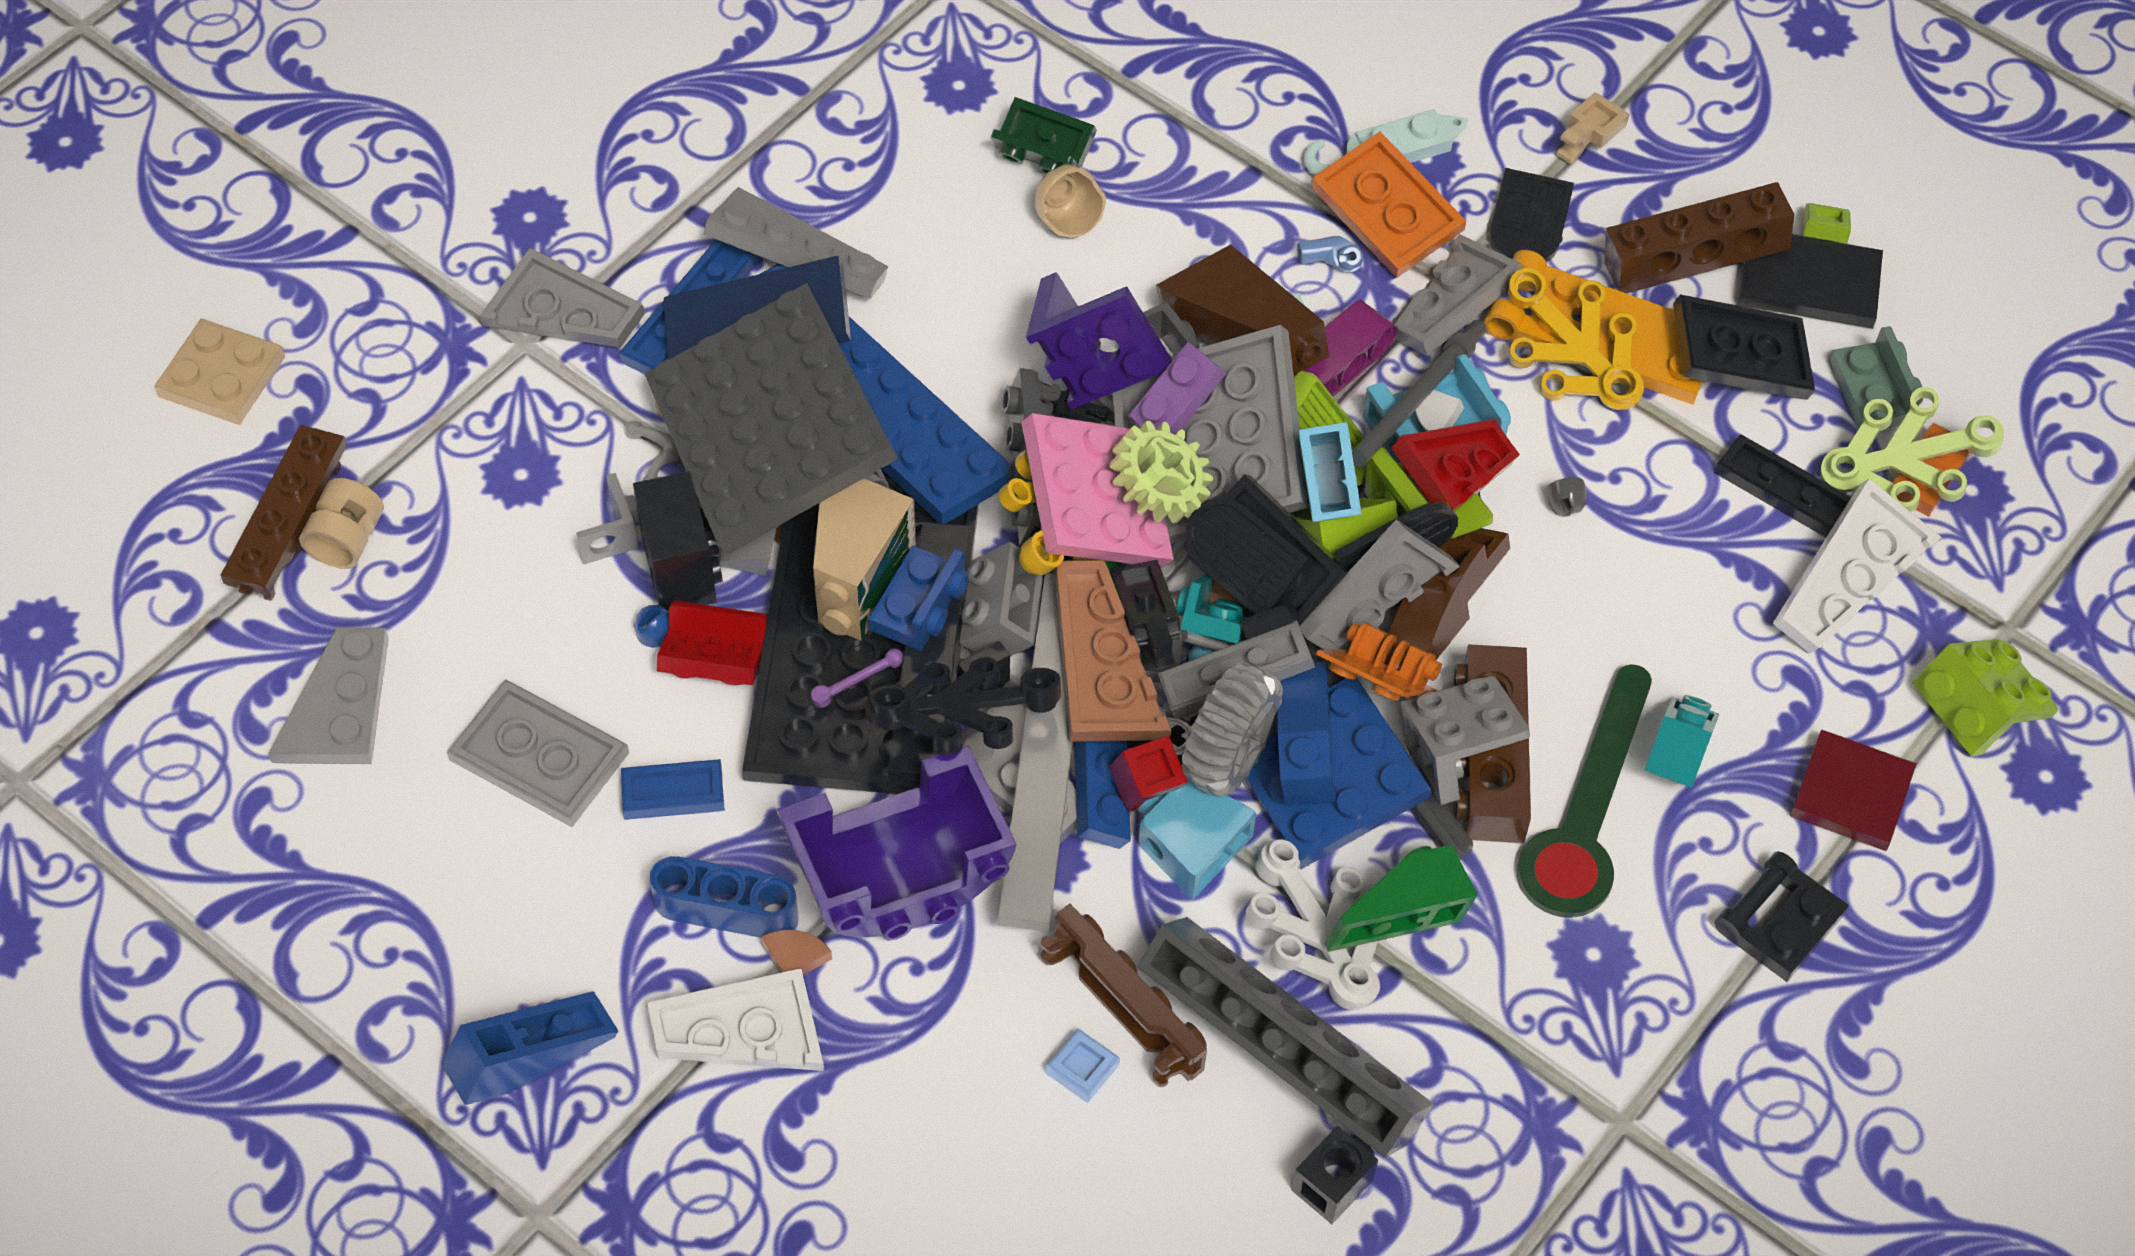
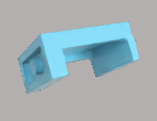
M1466 354L1457 356L1453 372L1448 374L1434 389L1461 399L1464 409L1453 426L1495 419L1507 436L1508 426L1511 423V416L1507 405L1495 397L1488 386L1483 371L1479 367H1475ZM1384 382L1367 387L1362 417L1371 430L1409 389L1392 395ZM1416 410L1382 446L1385 447L1396 463H1401L1392 450V446L1402 435L1425 431L1418 420Z

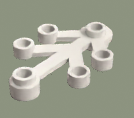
M1275 840L1267 843L1256 861V871L1260 878L1268 884L1283 886L1302 917L1300 919L1281 911L1278 900L1270 894L1259 893L1252 898L1246 909L1247 920L1257 928H1270L1284 934L1276 940L1270 952L1272 962L1282 970H1295L1329 984V992L1332 999L1342 1008L1357 1010L1370 1005L1380 990L1378 976L1370 968L1377 943L1380 941L1355 946L1351 957L1346 948L1328 952L1325 946V942L1339 918L1351 907L1352 902L1358 898L1364 888L1365 880L1363 875L1351 867H1343L1337 871L1330 885L1333 895L1325 915L1298 871L1300 860L1297 848L1286 840ZM1342 881L1350 883L1353 888L1346 887ZM1257 907L1264 908L1268 911L1269 915L1261 913ZM1303 942L1321 949L1328 961L1305 953ZM1281 949H1288L1294 956L1286 955Z

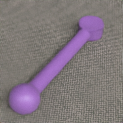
M895 648L890 649L886 653L885 658L832 686H816L811 692L813 704L817 707H825L830 704L832 696L889 666L893 668L900 667L903 664L904 657L902 651Z

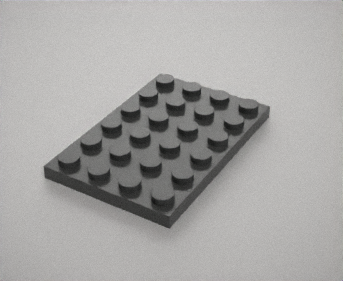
M807 283L793 291L784 293L774 302L754 313L743 316L738 322L713 336L702 339L697 345L672 359L661 362L656 368L644 374L686 472L690 471L696 495L716 541L725 555L898 459Z

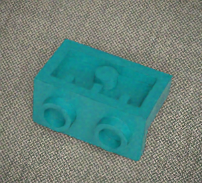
M1205 574L1193 580L1189 588L1183 587L1176 609L1178 615L1183 617L1180 630H1187L1236 644L1246 638L1241 623L1251 614L1244 613L1245 608L1240 603L1230 600L1217 599L1216 603L1209 604L1215 581L1209 575Z

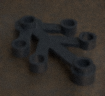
M988 657L975 659L970 663V669L952 683L950 681V669L946 665L931 663L922 667L920 675L904 687L885 685L872 691L869 697L870 700L865 706L866 718L872 725L884 730H897L903 726L932 738V746L935 752L942 755H952L963 748L962 728L956 723H941L927 716L940 714L982 732L983 742L987 747L1003 749L1010 746L1014 740L1012 721L1006 717L992 716L978 709L1026 704L1027 708L1033 712H1049L1056 707V703L1061 698L1060 675L1052 669L1034 668L1026 671L1021 676L1020 686L974 691L976 688L989 689L999 684L1000 669L999 663L995 659ZM926 693H927V694H931V695H936V696L923 697Z

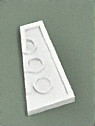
M1872 480L1864 481L1854 492L1773 624L1807 652L1811 653L1819 649L1856 616L1863 606L1877 597L1895 577L1909 568L1917 560L1916 558L1942 537Z

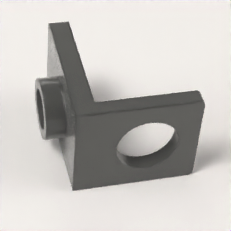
M1167 302L1143 312L1157 336L1162 339L1173 355H1177L1187 342L1197 349L1200 345L1196 340L1192 326L1186 320L1181 321Z

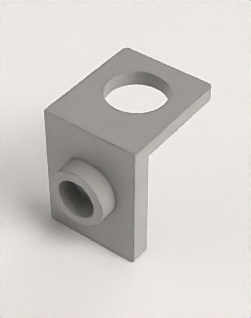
M616 473L606 475L611 503L618 520L576 533L583 564L638 549L634 525L639 522L636 502L633 495L624 496ZM610 535L615 537L614 541L605 547L593 548L590 546L594 540L602 536Z

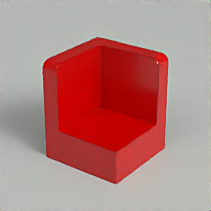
M1169 736L1122 751L1109 767L1128 813L1139 809L1146 800L1183 788L1187 783Z

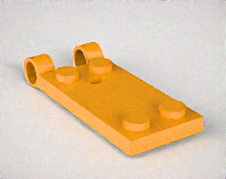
M1530 250L1517 251L1512 259L1521 263L1522 269L1532 268L1544 276L1546 280L1544 295L1581 331V322L1574 320L1572 315L1581 316V308L1577 303V293L1581 284L1589 280L1547 266L1545 259L1536 252ZM1604 286L1606 296L1600 308L1599 352L1612 364L1614 341L1608 335L1610 320L1617 313L1625 312L1631 314L1637 322V329L1632 339L1631 368L1642 377L1644 388L1694 405L1703 380L1687 378L1683 375L1674 310ZM1521 287L1519 289L1522 291H1533L1530 287ZM1588 290L1583 293L1584 298L1588 301L1593 302L1599 299V295L1595 291ZM1497 299L1494 301L1484 320L1487 332L1501 340L1514 341L1520 337H1528L1534 342L1564 344L1533 311L1531 316L1526 315L1523 308L1514 305L1509 299ZM1619 322L1614 325L1618 333L1626 334L1630 332V327L1626 323Z

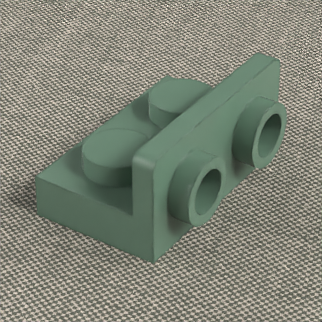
M1891 326L1880 329L1875 343L1834 349L1828 360L1858 429L1864 421V408L1866 404L1874 399L1886 400L1892 406V422L1888 428L1900 426L1910 410V397L1912 393L1922 387L1921 381L1913 376L1907 363V352L1904 344L1897 340ZM1923 398L1916 402L1918 406L1922 403ZM1875 410L1869 414L1875 420H1881L1887 416L1881 410Z

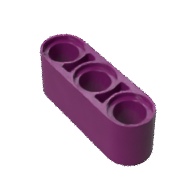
M1358 300L1325 327L1329 357L1304 371L1315 374L1334 397L1388 350L1396 338L1398 326L1364 301Z

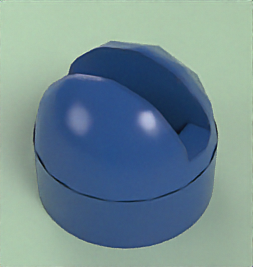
M648 605L638 612L634 627L636 637L641 644L651 648L661 647L669 630L668 610L660 605Z

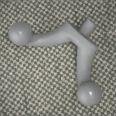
M631 421L626 426V433L630 438L646 437L660 444L664 450L654 459L643 481L659 478L658 472L664 465L678 462L679 453L670 434L645 427L639 421Z

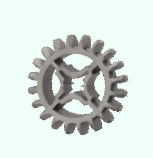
M1238 662L1226 670L1223 677L1216 681L1212 692L1207 694L1203 707L1198 710V717L1191 726L1192 731L1185 742L1186 750L1182 755V770L1186 779L1195 784L1196 788L1208 794L1211 792L1219 797L1223 795L1228 796L1241 786L1243 779L1249 776L1250 770L1254 764H1257L1262 750L1266 748V742L1272 734V728L1278 718L1277 710L1282 704L1283 695L1280 679L1258 665L1254 666L1246 662Z

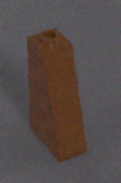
M1231 244L1156 284L1159 304L1167 302L1181 321L1186 320L1189 322L1196 337L1212 344L1282 325L1289 332L1294 376L1300 371H1304L1329 357L1324 321Z

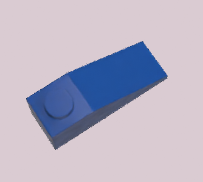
M1327 662L1314 663L1315 668L1280 681L1283 695L1282 704L1277 710L1280 781L1286 805L1336 801Z
M592 991L462 1024L441 1065L464 1105H469L509 1094L612 1040L619 1031L595 992Z

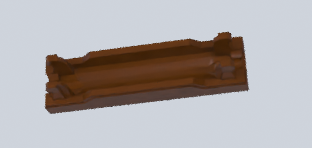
M300 424L220 574L223 584L235 588L240 586L238 591L243 594H247L250 587H252L257 594L264 595L265 600H273L276 594L274 585L283 567L291 563L300 545L299 537L311 514L317 511L316 504L325 486L331 480V476L338 475L341 469L339 460L347 446L343 435Z
M1071 903L1058 911L1055 916V923L1059 926L1050 938L1045 936L1041 941V947L1044 949L1041 952V960L1046 966L1055 965L1069 956L1080 966L1079 980L1146 1052L1160 1053L1154 1061L1155 1070L1153 1072V1081L1159 1087H1165L1170 1077L1179 1074L1187 1081L1193 1080L1205 1070L1207 1043L1199 1029L1190 1022L1184 1024L1172 1011L1169 999L1163 991L1154 985L1149 987L1138 975V970L1133 960L1123 950L1115 951L1104 939L1101 927L1090 915L1084 914L1082 916Z

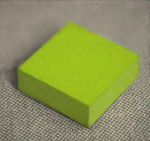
M1806 203L1803 214V236L1848 244L1851 232V213L1849 209Z

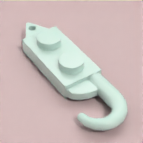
M1431 109L1355 132V135L1347 143L1346 154L1381 131L1406 159L1413 163L1451 151L1452 143L1467 128L1469 119L1437 114L1435 109ZM1324 140L1313 142L1306 149L1303 157L1305 167L1314 176L1330 166L1322 164L1316 159V153L1325 146Z

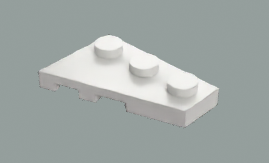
M801 968L647 1002L658 1058L824 1071L822 1055Z

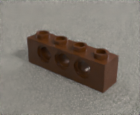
M1774 182L1607 227L1604 263L1618 291L1630 293L1790 250L1794 212L1779 183Z
M1468 644L1464 663L1455 664L1454 687L1477 678L1496 677L1529 726L1527 648ZM1529 738L1461 758L1464 771L1463 790H1459L1460 800L1455 801L1456 820L1464 821V830L1471 840L1524 843L1531 821ZM1483 783H1494L1498 785L1500 788H1489L1485 786Z

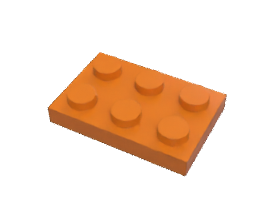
M1381 131L1312 177L1311 188L1396 278L1465 230L1466 220Z

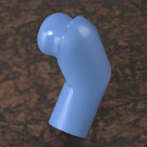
M1331 236L1297 243V253L1301 264L1325 261L1342 272H1354L1361 267L1363 262L1362 250L1341 236Z

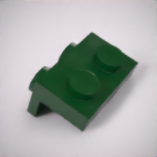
M1014 97L1001 130L994 129L990 138L999 150L998 154L1001 157L1017 164H1022L1024 159L1039 164L1038 169L1047 174L1049 171L1064 164H1074L1077 167H1082L1097 129L1093 124Z

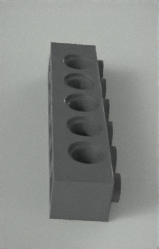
M1188 917L1162 924L1137 965L1145 974L1385 1158L1408 1145L1434 1105L1433 1102Z

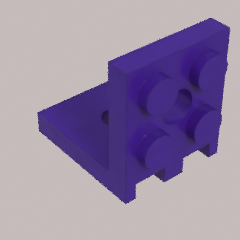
M1057 272L1041 278L1026 339L1030 344L1038 342L1047 356L1044 367L1053 381L1061 378L1070 392L1067 403L1071 409L1161 374L1172 362L1170 355L1127 286L1078 306ZM1107 338L1114 340L1120 348L1114 352L1102 351L1099 339Z

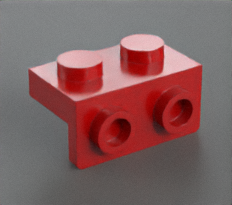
M673 601L669 608V630L657 654V672L670 673L679 678L686 679L698 677L719 680L728 685H754L760 667L764 637L767 629V615L759 612Z

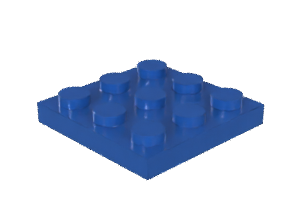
M1346 678L1329 687L1335 802L1285 804L1280 781L1278 718L1272 728L1273 732L1266 742V748L1262 750L1258 757V762L1250 770L1249 776L1244 779L1282 840L1291 842L1297 848L1300 860L1299 867L1301 869L1432 797L1431 788L1358 678L1356 680Z

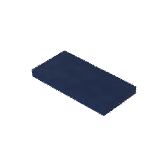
M839 255L664 297L668 359H672L697 345L702 339L715 335L738 322L743 316L756 312L779 299L784 293L793 291L806 283L814 294L839 344L851 341L844 266Z

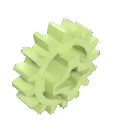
M1146 421L1140 428L1134 425L1113 448L1112 451L1116 457L1109 464L1110 468L1120 472L1113 480L1114 486H1125L1127 492L1122 499L1125 502L1132 501L1133 499L1139 503L1137 507L1138 514L1142 515L1149 509L1153 511L1155 522L1160 523L1168 515L1172 523H1177L1183 516L1191 517L1192 513L1201 507L1200 505L1210 496L1211 493L1206 487L1213 481V476L1203 472V469L1210 462L1208 458L1197 457L1195 452L1200 446L1198 442L1188 445L1184 441L1185 431L1181 429L1174 435L1170 433L1167 422H1163L1157 429H1155L1151 421Z

